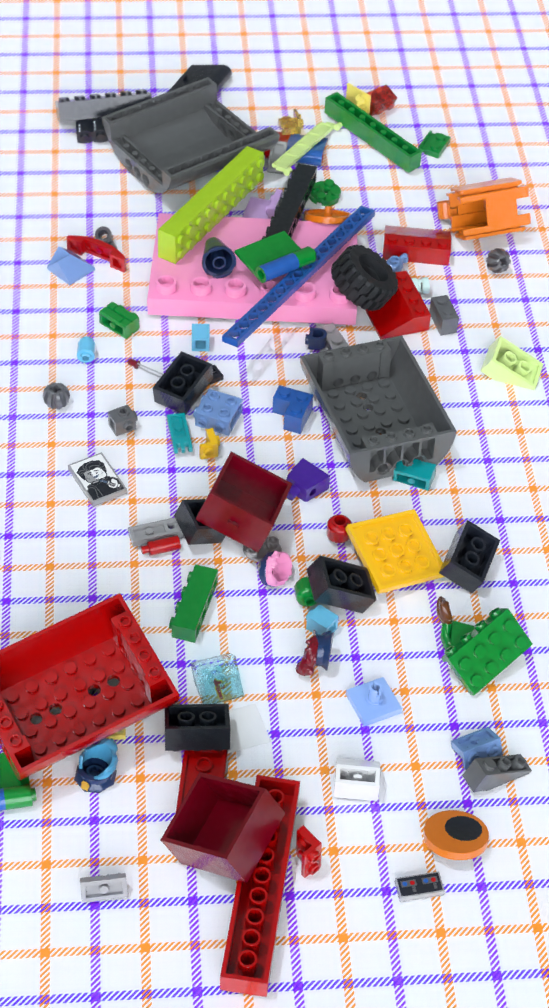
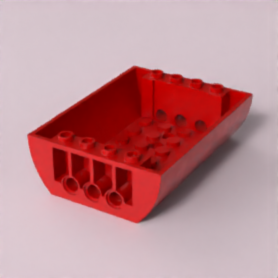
M120 593L0 650V747L18 780H22L179 701L177 689ZM111 679H118L120 681L117 686H110L108 684ZM92 688L100 689V693L96 696L90 695L89 691ZM53 707H60L62 709L57 715L50 713ZM35 716H40L42 721L39 724H33L31 719Z

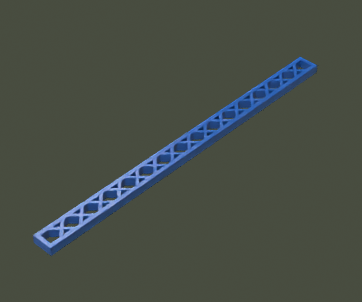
M364 206L356 209L314 249L316 252L314 263L289 272L222 335V342L238 348L375 216V210Z

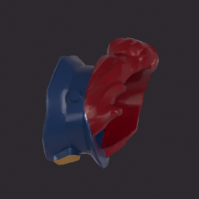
M313 630V637L305 642L308 646L304 649L303 658L296 665V672L298 674L311 676L314 674L315 666H321L326 671L328 670L334 632L327 631L321 635L316 630Z

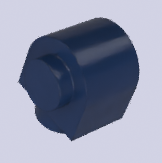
M310 327V332L305 337V344L308 345V349H324L326 347L327 332L322 328Z

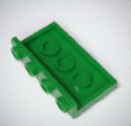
M498 607L493 609L485 621L478 622L472 632L461 636L460 642L455 646L447 648L444 651L445 655L441 657L443 662H448L470 695L478 693L533 645L508 608Z

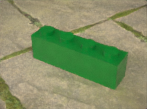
M196 564L193 571H190L188 574L187 587L184 586L181 592L182 600L177 602L175 608L176 615L171 617L169 629H172V638L193 643L196 642L218 584V569Z

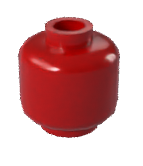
M344 515L330 517L327 522L326 531L328 539L334 543L348 541L349 536L345 528L348 524H352L351 520Z

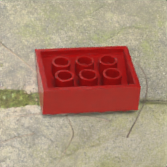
M385 225L382 259L388 260L391 256L400 257L403 253L408 254V262L449 266L451 231Z
M407 270L395 272L396 279H398V289L381 309L375 311L365 310L380 340L429 330L431 314Z

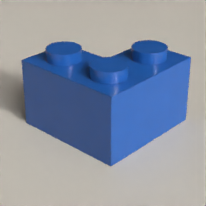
M279 385L273 396L272 413L284 416L283 430L301 434L312 412L313 394Z

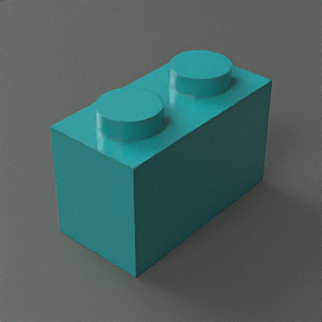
M414 459V464L407 467L403 465L402 460L397 462L396 468H394V481L429 491L435 477L436 464Z

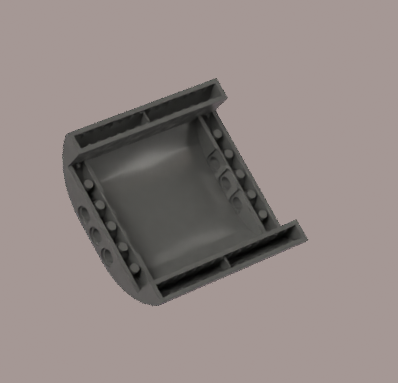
M209 77L102 117L106 135L120 162L141 183L156 193L166 192L223 169L246 146L262 152L268 151L275 147L280 137V134L271 127L256 132L217 100V84Z

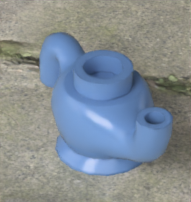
M403 253L400 257L391 256L386 263L392 267L393 272H400L403 268V263L408 262V254Z

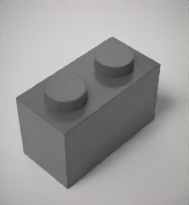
M448 295L431 297L429 312L440 336L457 333L459 316Z

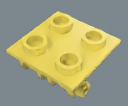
M347 83L346 99L369 114L371 95Z

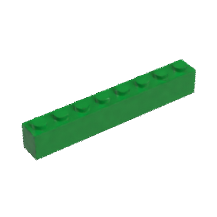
M338 92L325 97L324 113L337 122H341L346 129L408 173L420 167L422 151Z

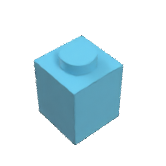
M192 324V351H209L210 324Z
M319 604L306 615V629L312 633L313 630H316L321 635L327 631L335 632L338 629L339 616Z

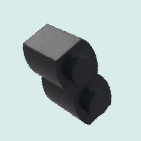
M102 118L93 119L92 121L87 119L76 121L78 143H91L93 141L101 143L108 141Z

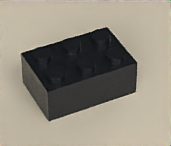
M181 351L154 385V402L186 415L212 381V364Z
M467 520L456 531L439 573L470 593H473L484 583L500 540Z
M320 555L306 569L314 602L363 614L377 600L370 574L366 567Z
M229 703L173 704L165 708V751L230 750Z

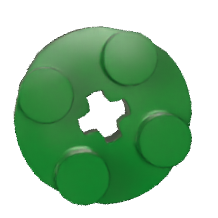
M332 179L319 181L314 184L309 199L315 204L318 202L322 203V206H332L337 204L339 198H341V189Z

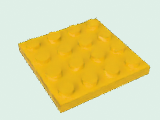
M415 509L346 526L345 530L363 566L368 569L377 594L444 577L439 573L443 562Z

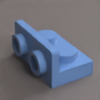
M489 727L451 741L452 749L462 757L463 767L466 770L475 758L503 755L501 738Z

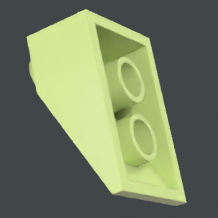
M500 336L489 346L481 372L496 381L534 390L543 363Z

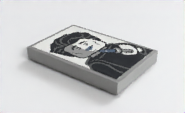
M102 452L68 465L69 472L93 507L127 494V488Z

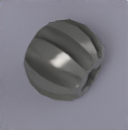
M502 248L491 250L486 258L488 269L494 273L506 271L509 268V264H511L509 253Z
M53 382L46 386L42 397L44 403L49 408L61 409L69 403L70 393L64 384Z

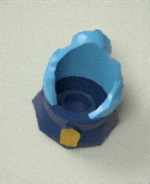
M104 738L99 743L85 748L79 756V765H77L74 780L84 792L100 793L114 785L117 773L118 758L116 752L118 747L113 739Z

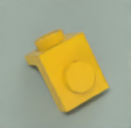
M213 428L206 429V443L199 445L200 459L218 457L220 439L219 435H215Z

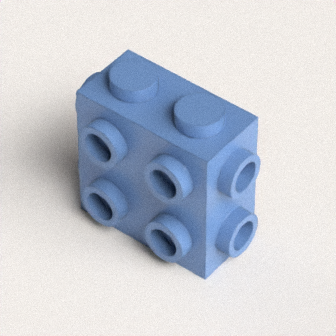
M209 389L206 395L202 396L199 407L194 409L195 426L205 429L213 428L215 432L229 436L243 412V399Z

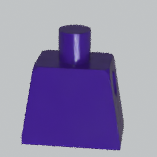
M302 458L287 475L286 480L291 482L292 486L286 498L293 500L298 497L304 502H308L329 489L330 475Z

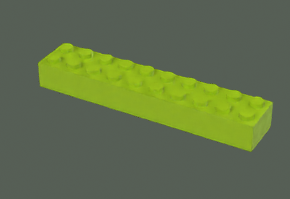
M246 146L158 229V257L176 264L225 215H228L259 182H262L264 178V152Z

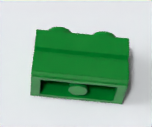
M111 302L99 312V323L125 339H128L132 333L134 334L140 328L138 315L129 312L122 305Z

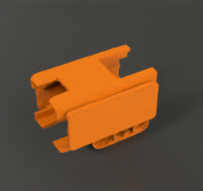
M509 177L451 187L450 190L455 192L446 193V196H449V200L437 202L438 219H450L451 228H449V231H458V233H455V237L462 240L526 230L525 226L522 225L531 224L530 213L517 214L516 199L529 197L528 185L517 186L522 184V180Z

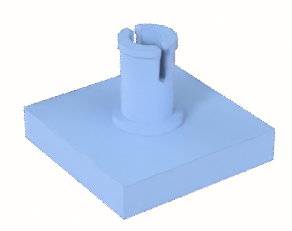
M384 677L346 690V696L364 727L402 713V707Z

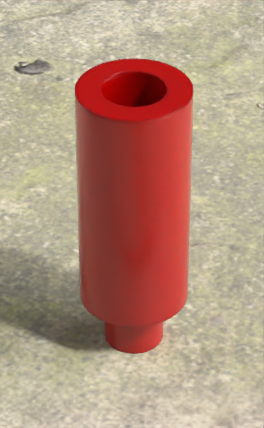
M178 535L149 541L146 546H141L142 554L149 553L150 556L181 549Z

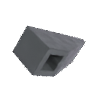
M521 754L475 758L462 776L473 792L489 791L531 773L532 770Z

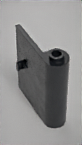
M191 65L169 91L209 77L217 84L218 92L232 76V71L227 65Z

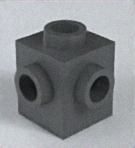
M128 405L108 411V425L116 436L136 430L138 417L136 412L132 411Z

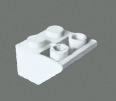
M336 758L334 797L377 801L380 785V762Z

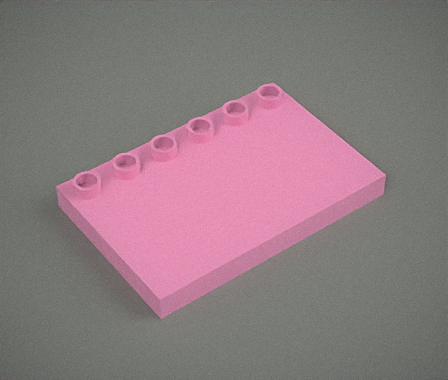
M159 213L147 297L148 314L240 319L287 274L261 283L235 254L236 266L232 273L224 278H213V276L206 274L202 267L205 243L209 238L216 237L235 252L239 248L262 240L263 236H266V229L270 226L271 219L223 217L192 250H189L182 259L174 264L158 257V229L174 214ZM299 220L292 235V240L301 249L307 246L315 249L341 224H324ZM357 234L266 321L356 325L357 306L351 300L349 301L339 291L340 289L336 287L335 281L332 279L331 267L347 247L357 245Z

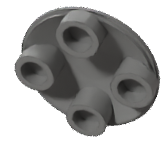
M273 536L266 538L259 552L243 545L244 554L256 562H260L269 552H282L279 539Z

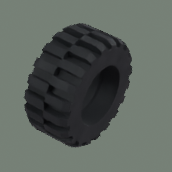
M363 245L347 247L332 264L331 274L336 287L340 289L339 291L349 301L351 300L354 305L360 306L364 310L375 311L381 309L398 289V279H396V274L392 271V267L377 252H373L372 249L365 248Z

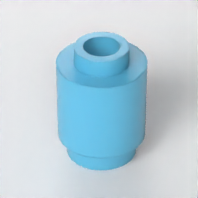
M82 337L78 342L77 358L81 362L89 363L95 358V342L91 337Z

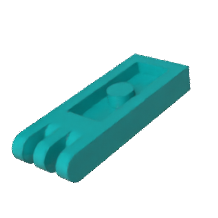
M185 413L168 414L167 424L174 454H178V448L181 449V453H185V447H188L189 452H193Z

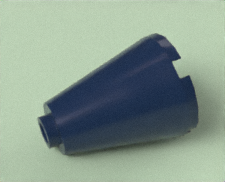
M216 237L209 238L205 243L202 257V267L205 273L213 276V278H224L230 275L236 266L234 252Z

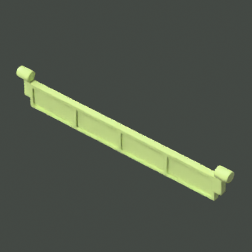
M318 123L272 163V167L288 176L293 171L291 167L333 129L336 131L341 129L342 123Z

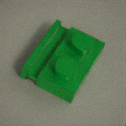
M430 130L418 149L424 152L425 155L439 159L450 143L451 137L437 132L434 134Z

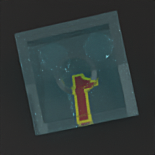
M227 653L190 663L194 683L202 704H216L244 696L235 655Z

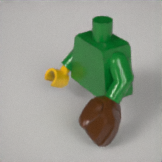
M442 596L438 598L436 612L442 623L440 639L446 650L450 646L458 644L461 636L472 632L475 628L473 625L457 621L452 622L449 602Z

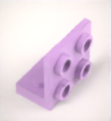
M276 189L275 194L271 195L270 200L251 197L244 211L243 218L271 219L272 216L274 217L275 209L279 207V200L283 197V190Z

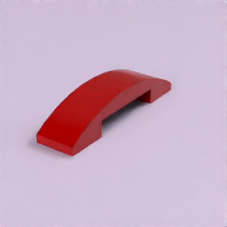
M68 235L66 237L68 250L81 256L85 252L109 261L111 268L126 272L125 256L112 245L86 236Z

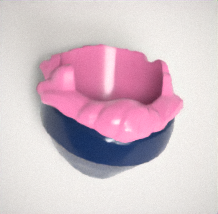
M273 551L267 553L260 560L257 569L260 580L264 585L277 587L284 585L285 581L289 580V576L292 575L293 566L289 554Z

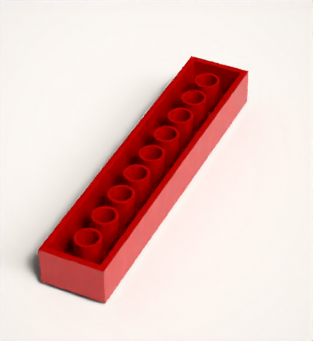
M257 775L255 786L266 788L285 812V815L248 882L237 881L220 975V990L267 997L299 800L300 781Z

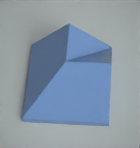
M60 246L47 266L50 272L68 285H72L95 271L94 266L73 251Z

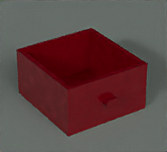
M231 451L195 520L259 552L276 522L292 483Z
M199 772L160 841L183 865L247 883L285 812L266 788Z

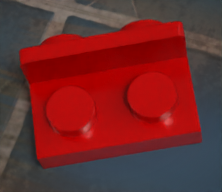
M303 825L297 830L296 855L302 861L301 875L305 878L309 874H315L321 867L322 843Z

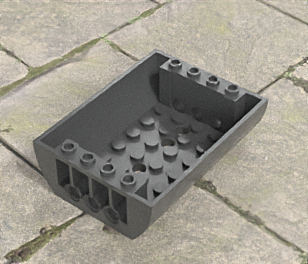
M403 336L300 356L302 370L352 470L363 482L394 476V468H396L397 462L401 460L403 465L407 467L414 464V459L436 464L437 466L450 450L457 431Z

